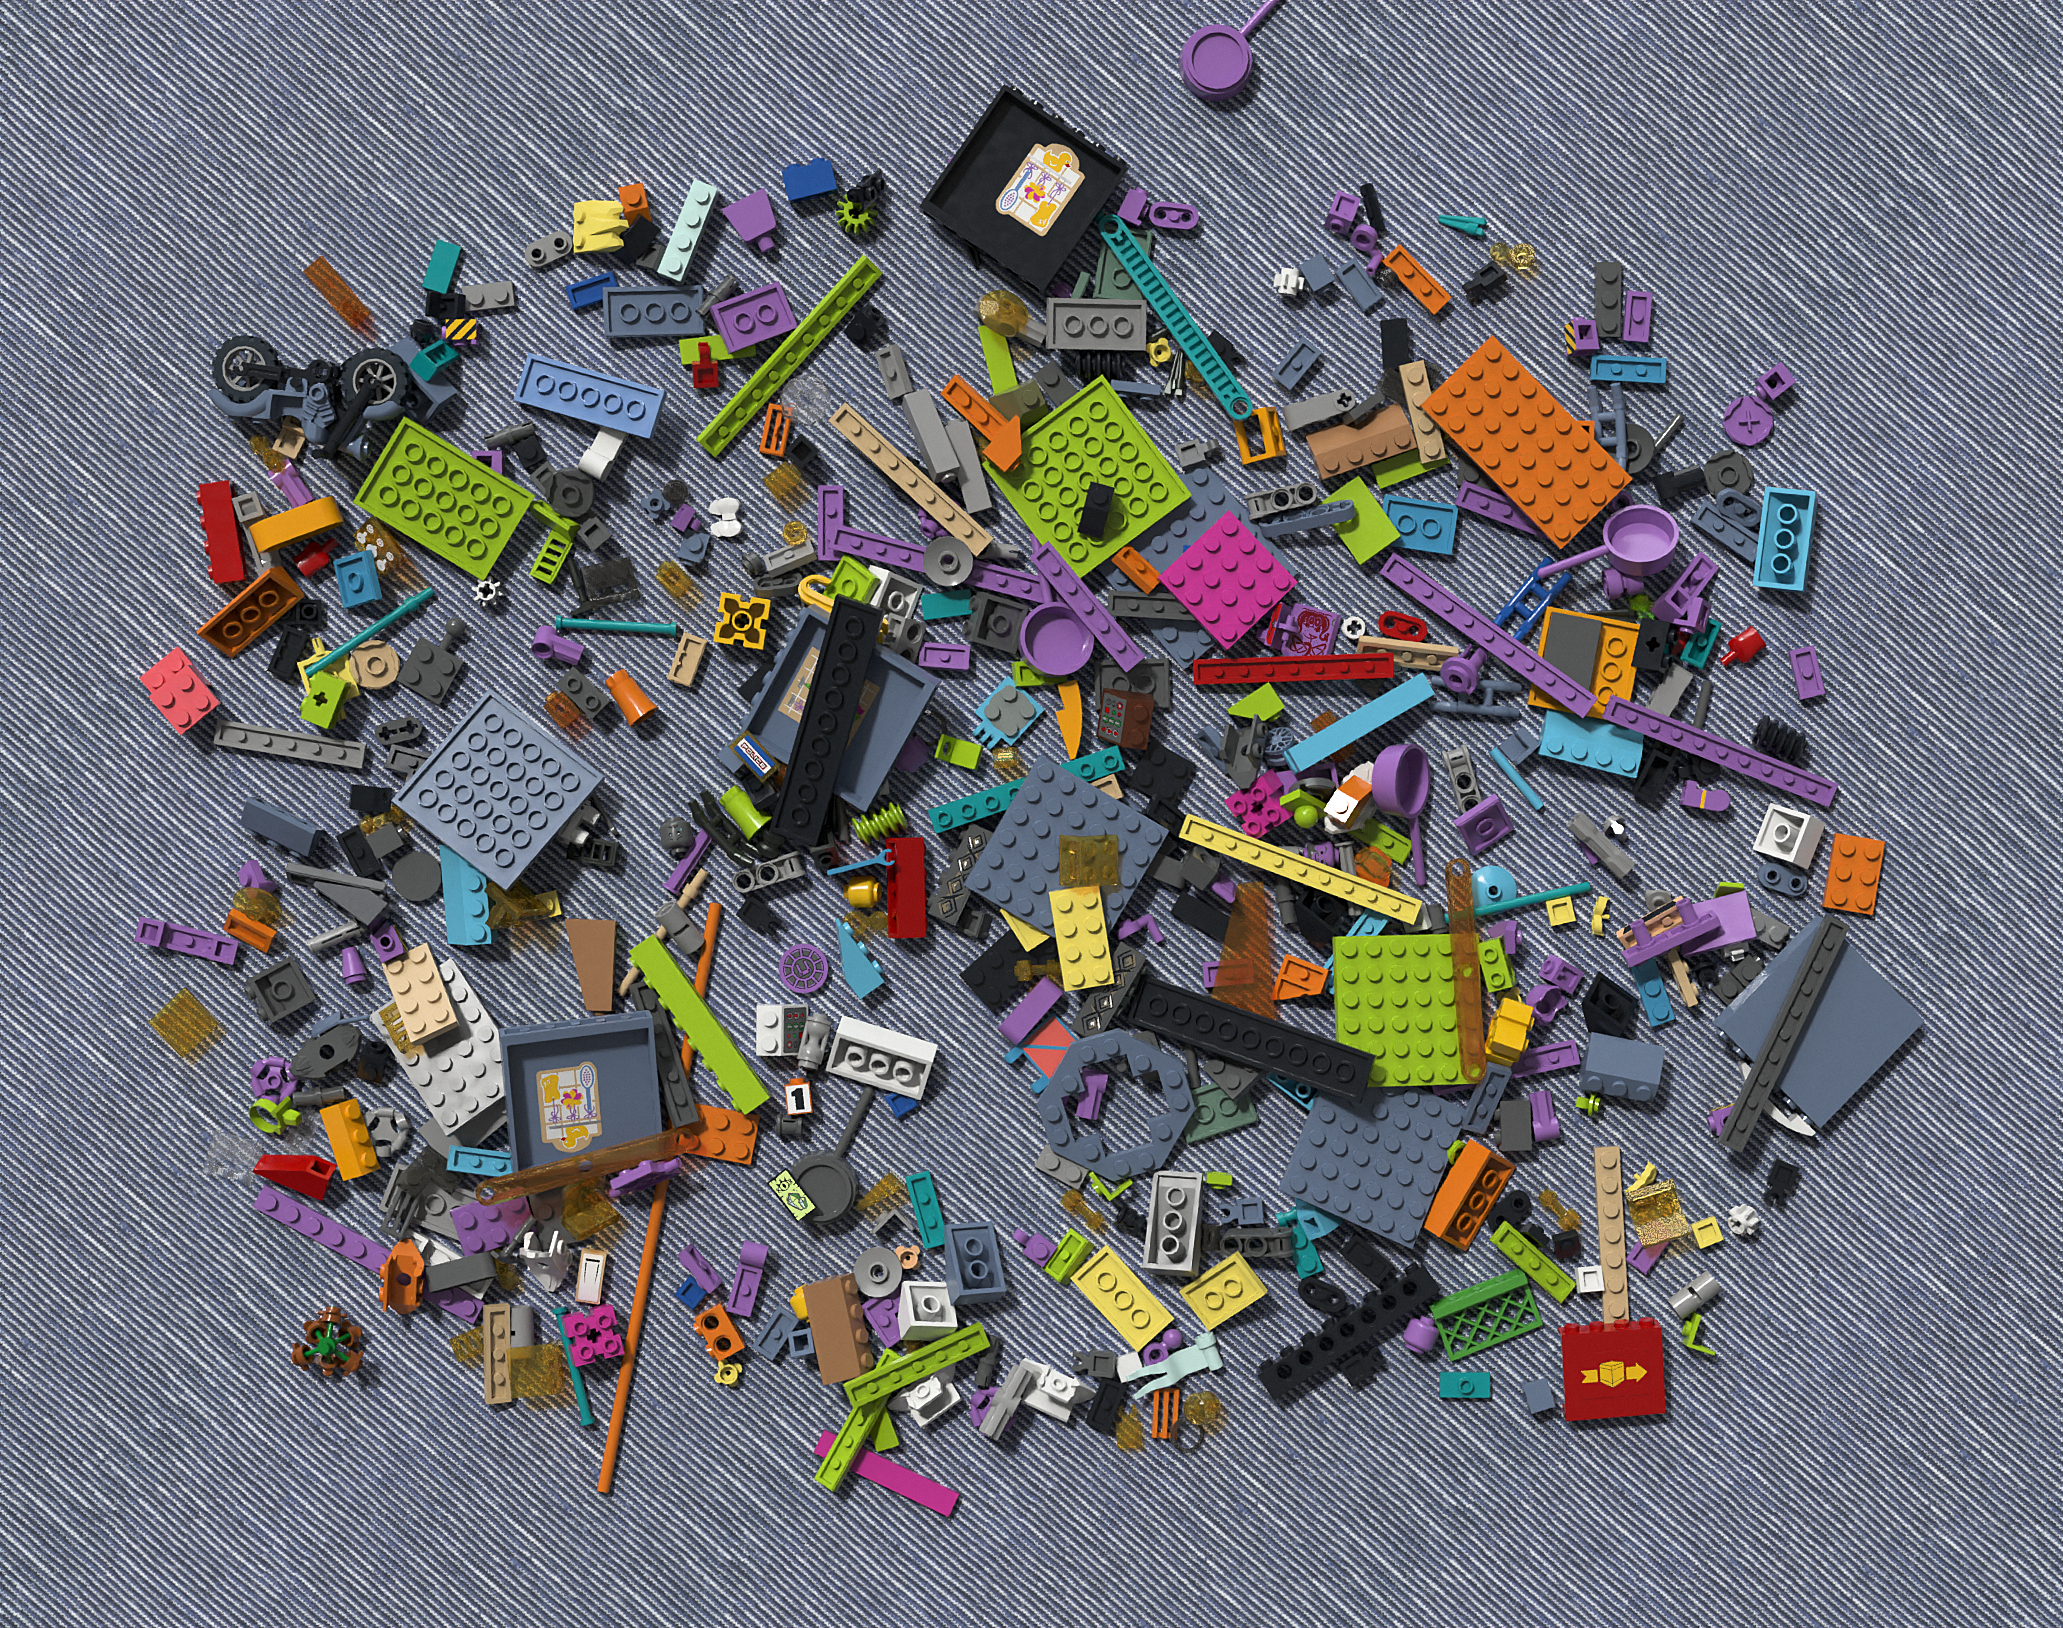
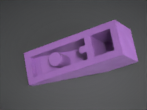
M1700 551L1664 590L1650 608V611L1661 621L1673 623L1674 619L1681 618L1688 610L1689 605L1692 604L1693 598L1700 594L1719 567Z

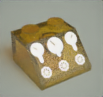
M374 515L353 534L357 540L354 544L360 552L372 550L377 575L381 573L382 576L387 577L410 560L385 523Z

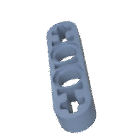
M1340 500L1267 516L1259 521L1262 536L1274 537L1348 521L1354 518L1357 513L1352 500Z

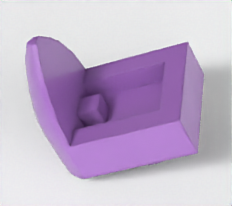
M249 860L237 872L239 881L249 898L266 896L278 888L276 882L266 881L258 860Z
M1501 921L1488 930V934L1492 938L1505 936V954H1515L1517 945L1522 944V930H1518V921Z

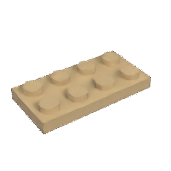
M427 942L382 963L410 1042L414 1047L460 1026L433 953Z

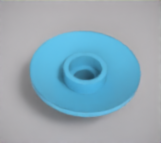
M1485 866L1478 869L1470 877L1467 884V896L1473 907L1514 899L1517 894L1514 878L1507 870L1499 866ZM1491 886L1497 888V893L1493 896L1489 894ZM1501 911V912H1497V913H1493V914H1488V915H1498V914H1501V913H1503V912H1505V911Z

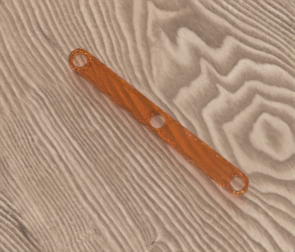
M1456 858L1447 862L1445 866L1460 1067L1462 1076L1468 1081H1479L1486 1074V1058L1470 865L1466 860ZM1456 862L1463 866V873L1459 877L1452 873V866ZM1464 962L1471 966V973L1467 977L1460 973V966ZM1473 1062L1479 1066V1073L1476 1077H1472L1468 1073V1067Z
M676 1128L488 1179L476 1186L475 1195L481 1205L492 1206L635 1167L640 1162L646 1160L657 1161L686 1153L694 1148L695 1137L689 1128ZM682 1134H687L690 1136L689 1143L684 1146L678 1145L677 1138ZM583 1161L593 1163L592 1169L588 1172L580 1171L579 1165ZM484 1188H492L494 1195L491 1198L484 1199L480 1196Z

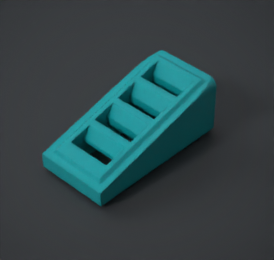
M441 339L418 352L411 361L410 368L424 381H429L455 362L460 355L446 341Z

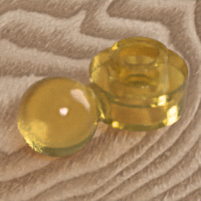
M1496 242L1490 248V256L1497 262L1505 261L1508 258L1511 264L1518 269H1527L1535 263V250L1529 244L1520 243L1509 249L1508 245L1504 242Z
M851 911L845 915L843 924L848 922L855 932L853 936H858L864 933L867 927H871L876 931L884 930L888 926V916L882 911H875L870 917H866L860 911ZM857 918L860 921L858 928L851 926L852 919Z
M498 1248L492 1249L495 1252H502ZM494 1257L497 1275H500L499 1282L501 1287L508 1291L516 1289L520 1281L518 1274L514 1271H509L507 1263H503Z

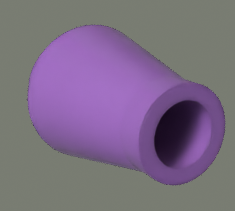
M356 947L341 950L343 980L346 981V985L365 982L367 972Z

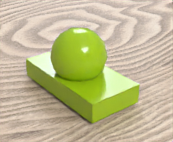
M1300 789L1280 798V806L1295 813L1294 820L1301 828H1311L1317 823L1318 819L1327 816L1324 812L1327 804Z

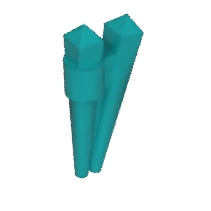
M1439 215V223L1464 231L1472 236L1482 237L1485 235L1482 228H1477L1478 226L1484 227L1487 224L1485 218Z

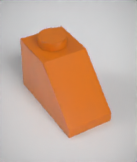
M643 182L619 187L621 204L624 207L623 213L629 227L639 213L653 222Z
M1017 415L1009 421L982 452L1004 474L1008 470L1013 473L1022 462L1019 459L1022 456L1020 418Z
M1353 775L1336 790L1324 809L1327 817L1350 830L1373 794L1372 785Z

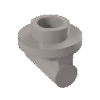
M1612 815L1607 818L1603 823L1605 835L1614 831L1619 840H1625L1627 833L1622 826L1625 818L1622 815Z
M1645 889L1644 899H1646L1648 909L1654 911L1671 901V891Z

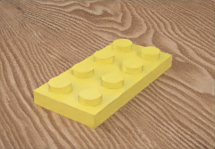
M1099 884L1048 892L1064 991L1113 984L1114 976Z
M1108 1244L1070 1277L1137 1352L1174 1319L1169 1311Z

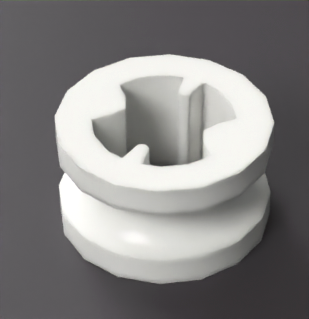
M1349 617L1342 625L1343 634L1349 639H1357L1359 635L1364 634L1365 623L1359 617ZM1352 621H1356V625L1359 624L1361 628L1356 631V635H1351L1352 631H1347V626L1351 625Z

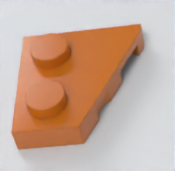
M1285 954L1270 999L1278 1001L1324 995L1332 970L1293 955Z

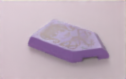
M1294 602L1290 616L1295 617L1293 626L1299 628L1298 634L1291 632L1289 641L1283 640L1280 650L1283 656L1331 655L1342 616Z

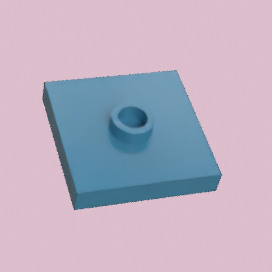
M365 550L333 561L344 610L383 599L372 550Z

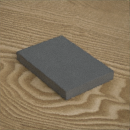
M1552 612L1543 659L1589 691L1602 621Z
M1169 658L1142 659L1127 673L1116 660H1094L1095 710H1100L1103 688L1152 694L1154 698L1153 709L1170 708Z

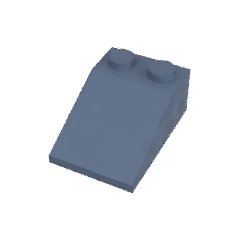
M992 1221L945 1225V1270L950 1305L998 1302L1007 1290Z

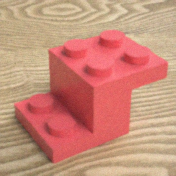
M178 646L139 678L152 693L148 697L182 736L221 704L209 689L211 686L209 681Z

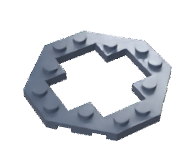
M1120 1028L1070 1042L1061 1062L1058 1063L1049 1079V1083L1037 1100V1106L1051 1150L1111 1181L1161 1168L1195 1110L1181 1059L1160 1051L1159 1048L1129 1035L1128 1032ZM1127 1054L1133 1077L1158 1070L1170 1113L1147 1119L1153 1142L1105 1155L1099 1133L1074 1139L1062 1097L1085 1091L1079 1067Z

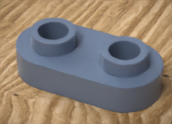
M1723 489L1716 496L1715 502L1720 512L1741 525L1751 527L1761 520L1762 510L1760 506L1735 489ZM1727 497H1731L1728 503H1724ZM1746 509H1751L1749 514H1744Z
M1775 863L1763 864L1758 869L1757 879L1764 887L1793 896L1802 894L1807 888V878L1799 871ZM1770 871L1775 873L1773 880L1768 879L1767 875ZM1796 878L1799 881V885L1793 888L1791 881Z

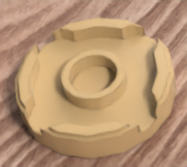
M369 640L360 644L352 652L349 660V671L353 680L359 686L368 690H381L388 687L396 679L400 670V662L396 651L380 640Z

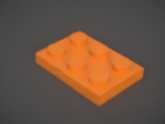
M1834 833L1822 907L1873 915L1885 841Z
M694 1103L700 1121L681 1127L677 1151L751 1165L760 1115L752 1113L744 1115L743 1112L738 1113L736 1110Z

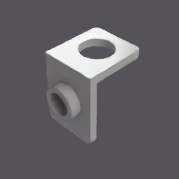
M895 1206L889 1213L884 1210L875 1219L877 1224L871 1229V1233L875 1234L894 1214L911 1231L915 1229V1225Z

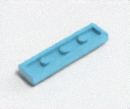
M1366 908L1346 936H1379L1392 917ZM1332 954L1323 967L1332 970L1326 990L1334 995Z

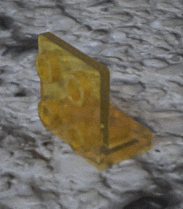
M1059 835V885L1090 887L1118 884V835Z
M603 1169L590 1173L562 1189L561 1225L578 1242L619 1221L620 1213L605 1200L606 1172Z
M1673 1178L1625 1193L1628 1212L1644 1249L1690 1235V1228L1679 1204Z
M560 1339L549 1340L547 1344L513 1347L506 1350L512 1398L558 1394L564 1391L565 1384Z

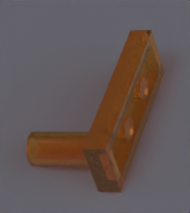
M321 255L303 271L352 329L356 328L372 314L324 256Z

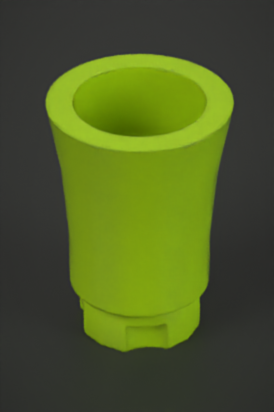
M734 785L719 800L725 807L724 810L741 828L748 841L757 837L763 831L764 826L772 822L773 816L764 809L757 812L748 794L742 791L738 785Z

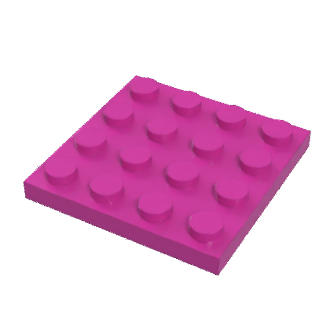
M1230 510L1157 578L1166 590L1225 651L1298 583Z

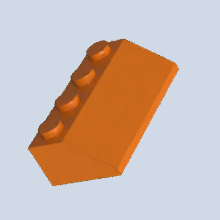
M1469 1139L1456 1163L1450 1169L1443 1185L1437 1191L1422 1227L1466 1251L1516 1168V1165L1474 1140Z

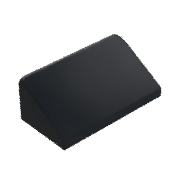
M1407 318L1381 320L1383 371L1399 370L1398 366L1409 364Z

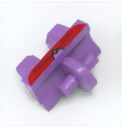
M1277 602L1263 615V617L1271 619L1269 628L1259 626L1255 638L1264 642L1266 646L1280 650L1283 640L1289 641L1291 632L1296 634L1299 632V628L1293 626L1295 617L1290 616L1292 607L1285 605V603Z

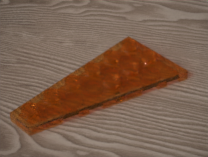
M1263 881L1238 883L1211 997L1275 1019Z

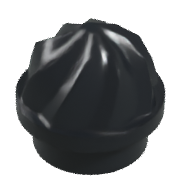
M414 319L413 324L409 328L411 337L419 344L428 342L435 332L433 330L434 323L424 319Z

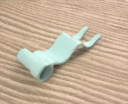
M1210 1331L1197 1336L1194 1339L1195 1345L1173 1353L1164 1361L1142 1367L1126 1376L1127 1381H1131L1145 1375L1167 1373L1165 1376L1153 1380L1133 1395L1135 1400L1150 1391L1170 1386L1192 1372L1209 1367L1210 1371L1221 1368L1224 1364L1216 1348V1339L1213 1332Z

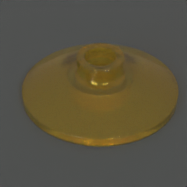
M991 291L983 297L979 305V314L983 323L995 333L1013 335L1021 331L1027 323L1028 311L1024 302L1017 295L1009 291Z
M246 887L238 890L233 897V906L236 910L244 913L250 920L258 921L264 925L275 923L282 914V907L279 901L265 890Z

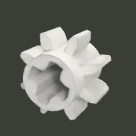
M1282 268L1281 274L1276 273L1273 287L1279 288L1278 294L1296 297L1297 291L1303 290L1305 278L1299 277V270Z
M489 576L485 582L478 578L480 584L478 587H472V590L477 591L474 601L482 599L484 607H487L488 602L491 601L493 604L498 605L496 598L504 596L498 590L502 583L497 582L493 584L492 576ZM488 585H490L489 587L493 590V595L489 594L486 598L482 590L487 589Z
M1748 942L1720 950L1724 958L1730 957V960L1734 962L1744 959L1743 953L1749 951Z
M1742 1204L1740 1207L1735 1206L1729 1211L1731 1216L1727 1221L1734 1233L1741 1234V1236L1747 1233L1751 1235L1758 1229L1755 1224L1760 1220L1758 1219L1757 1212L1752 1207Z

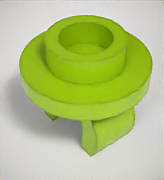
M1592 1092L1590 1098L1577 1097L1575 1107L1588 1109V1116L1593 1117L1595 1113L1600 1111L1601 1098H1598L1597 1092Z

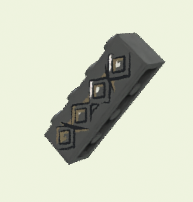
M970 823L969 827L963 826L958 839L962 840L959 849L953 848L947 860L951 863L948 872L942 871L937 881V884L941 885L937 895L931 894L926 905L930 908L929 914L954 926L956 925L972 891L963 884L991 838L992 832L973 823Z
M1121 940L1110 957L1114 983L1093 987L1070 1026L1072 1030L1085 1037L1110 1031L1111 1028L1107 1026L1112 1017L1115 1019L1118 1017L1123 1008L1120 1005L1123 997L1131 995L1136 984L1132 983L1137 974L1141 976L1148 965V962L1145 961L1147 958L1145 954Z

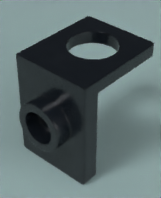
M352 784L350 788L349 809L390 813L392 788Z

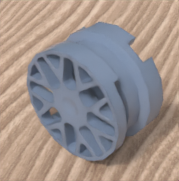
M1279 727L1268 731L1264 756L1272 766L1287 764L1281 753L1297 745L1291 730Z

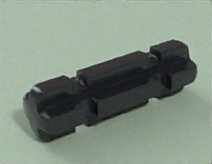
M1372 183L1361 185V196L1364 197L1363 203L1368 220H1371L1369 224L1376 232L1382 231L1385 228L1383 219L1380 218L1382 214L1377 196H1374V186Z

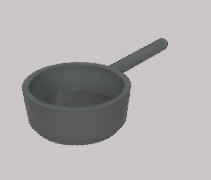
M872 1087L864 1089L834 1152L827 1150L809 1152L797 1159L789 1169L818 1206L803 1218V1220L809 1223L819 1225L835 1223L847 1216L856 1204L859 1195L858 1176L854 1167L843 1155L874 1093Z

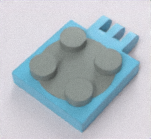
M1007 676L974 712L983 721L972 734L977 736L983 730L985 734L979 739L982 744L988 737H991L993 740L986 746L989 750L1001 738L1011 746L1045 709L1021 687L1015 688L1014 680Z

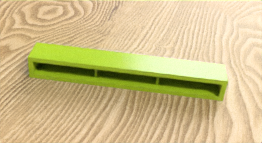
M657 933L652 934L629 951L631 954L629 960L637 970L641 968L646 977L643 979L651 990L656 989L661 996L658 1000L666 1011L671 1010L675 1016L673 1022L680 1031L685 1030L690 1038L687 1041L695 1052L699 1050L703 1055L704 1059H702L704 1066L709 1072H715L719 1078L716 1082L724 1093L727 1091L733 1098L731 1103L738 1113L743 1112L746 1115L772 1096Z

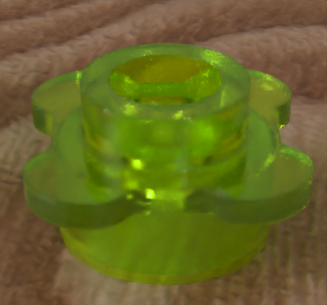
M1638 594L1634 595V598L1628 597L1631 610L1649 612L1650 605H1654V602L1649 600L1648 595Z

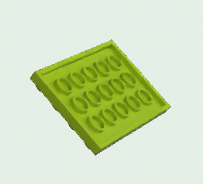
M404 416L353 503L484 581L534 499L535 494Z

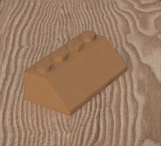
M1399 402L1367 413L1368 417L1357 425L1354 421L1348 425H1345L1342 421L1304 434L1320 482L1417 448L1410 424Z
M854 1273L828 1276L803 1286L804 1299L823 1385L856 1378L874 1370V1359L869 1347L868 1332L865 1328L863 1308L860 1305L858 1285L855 1281Z

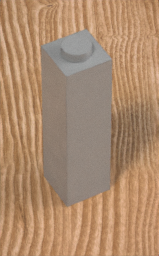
M928 389L904 395L901 406L933 483L953 481L958 475L960 465Z
M961 418L948 421V426L944 427L960 465L957 478L968 515L992 509V504L968 421L962 422Z

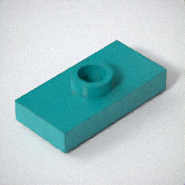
M1439 1371V1397L1490 1398V1372Z

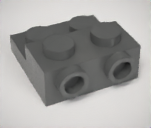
M977 592L976 596H972L969 602V609L972 610L970 619L966 620L962 627V633L965 634L964 640L1016 654L1020 631L1029 606L985 592Z
M1744 954V959L1738 960L1710 989L1728 1007L1763 971L1765 964L1755 954L1752 957L1749 954Z
M292 956L245 981L246 987H244V992L250 1001H256L259 1007L256 1009L258 1017L263 1023L267 1021L269 1026L316 1000Z

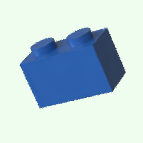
M824 157L811 160L809 165L792 164L787 166L785 171H781L790 205L838 193L830 160L825 161Z

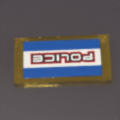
M748 729L728 746L762 783L782 766Z

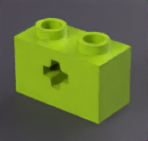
M318 671L310 680L309 688L311 690L308 698L305 697L301 703L300 711L302 713L300 718L326 729H334L352 682L326 671ZM321 695L328 699L327 703H323V700L320 699Z

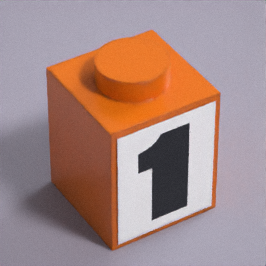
M804 1077L791 1078L790 1083L784 1085L787 1114L813 1113L811 1081H805Z

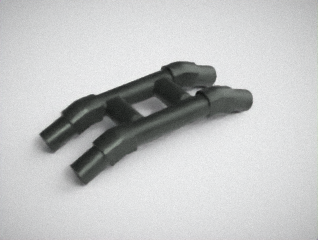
M708 789L700 792V797L704 803L703 806L713 819L709 821L697 800L693 799L687 804L692 812L695 823L705 830L732 861L752 868L755 860L744 855L745 853L739 851L734 846L738 843V846L743 851L749 854L752 853L762 859L764 856L757 851L756 843L748 841L720 811L721 809L717 806L715 800L712 799ZM721 825L730 837L726 839L716 828Z

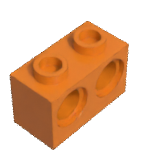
M723 1301L697 1314L694 1318L696 1322L693 1324L700 1337L704 1335L708 1343L705 1347L712 1359L716 1357L718 1362L746 1346L740 1331L729 1312L726 1311L727 1308ZM715 1316L719 1321V1325L715 1328L707 1326L705 1322L706 1317ZM722 1337L728 1338L731 1342V1347L729 1349H721L718 1346V1339Z

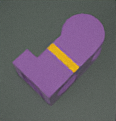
M1683 781L1679 805L1710 811H1723L1729 806L1730 797L1724 790L1706 791L1696 789V781Z

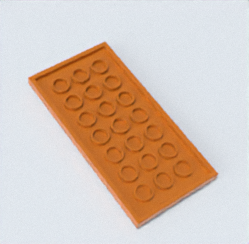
M1493 335L1419 406L1559 550L1633 479Z

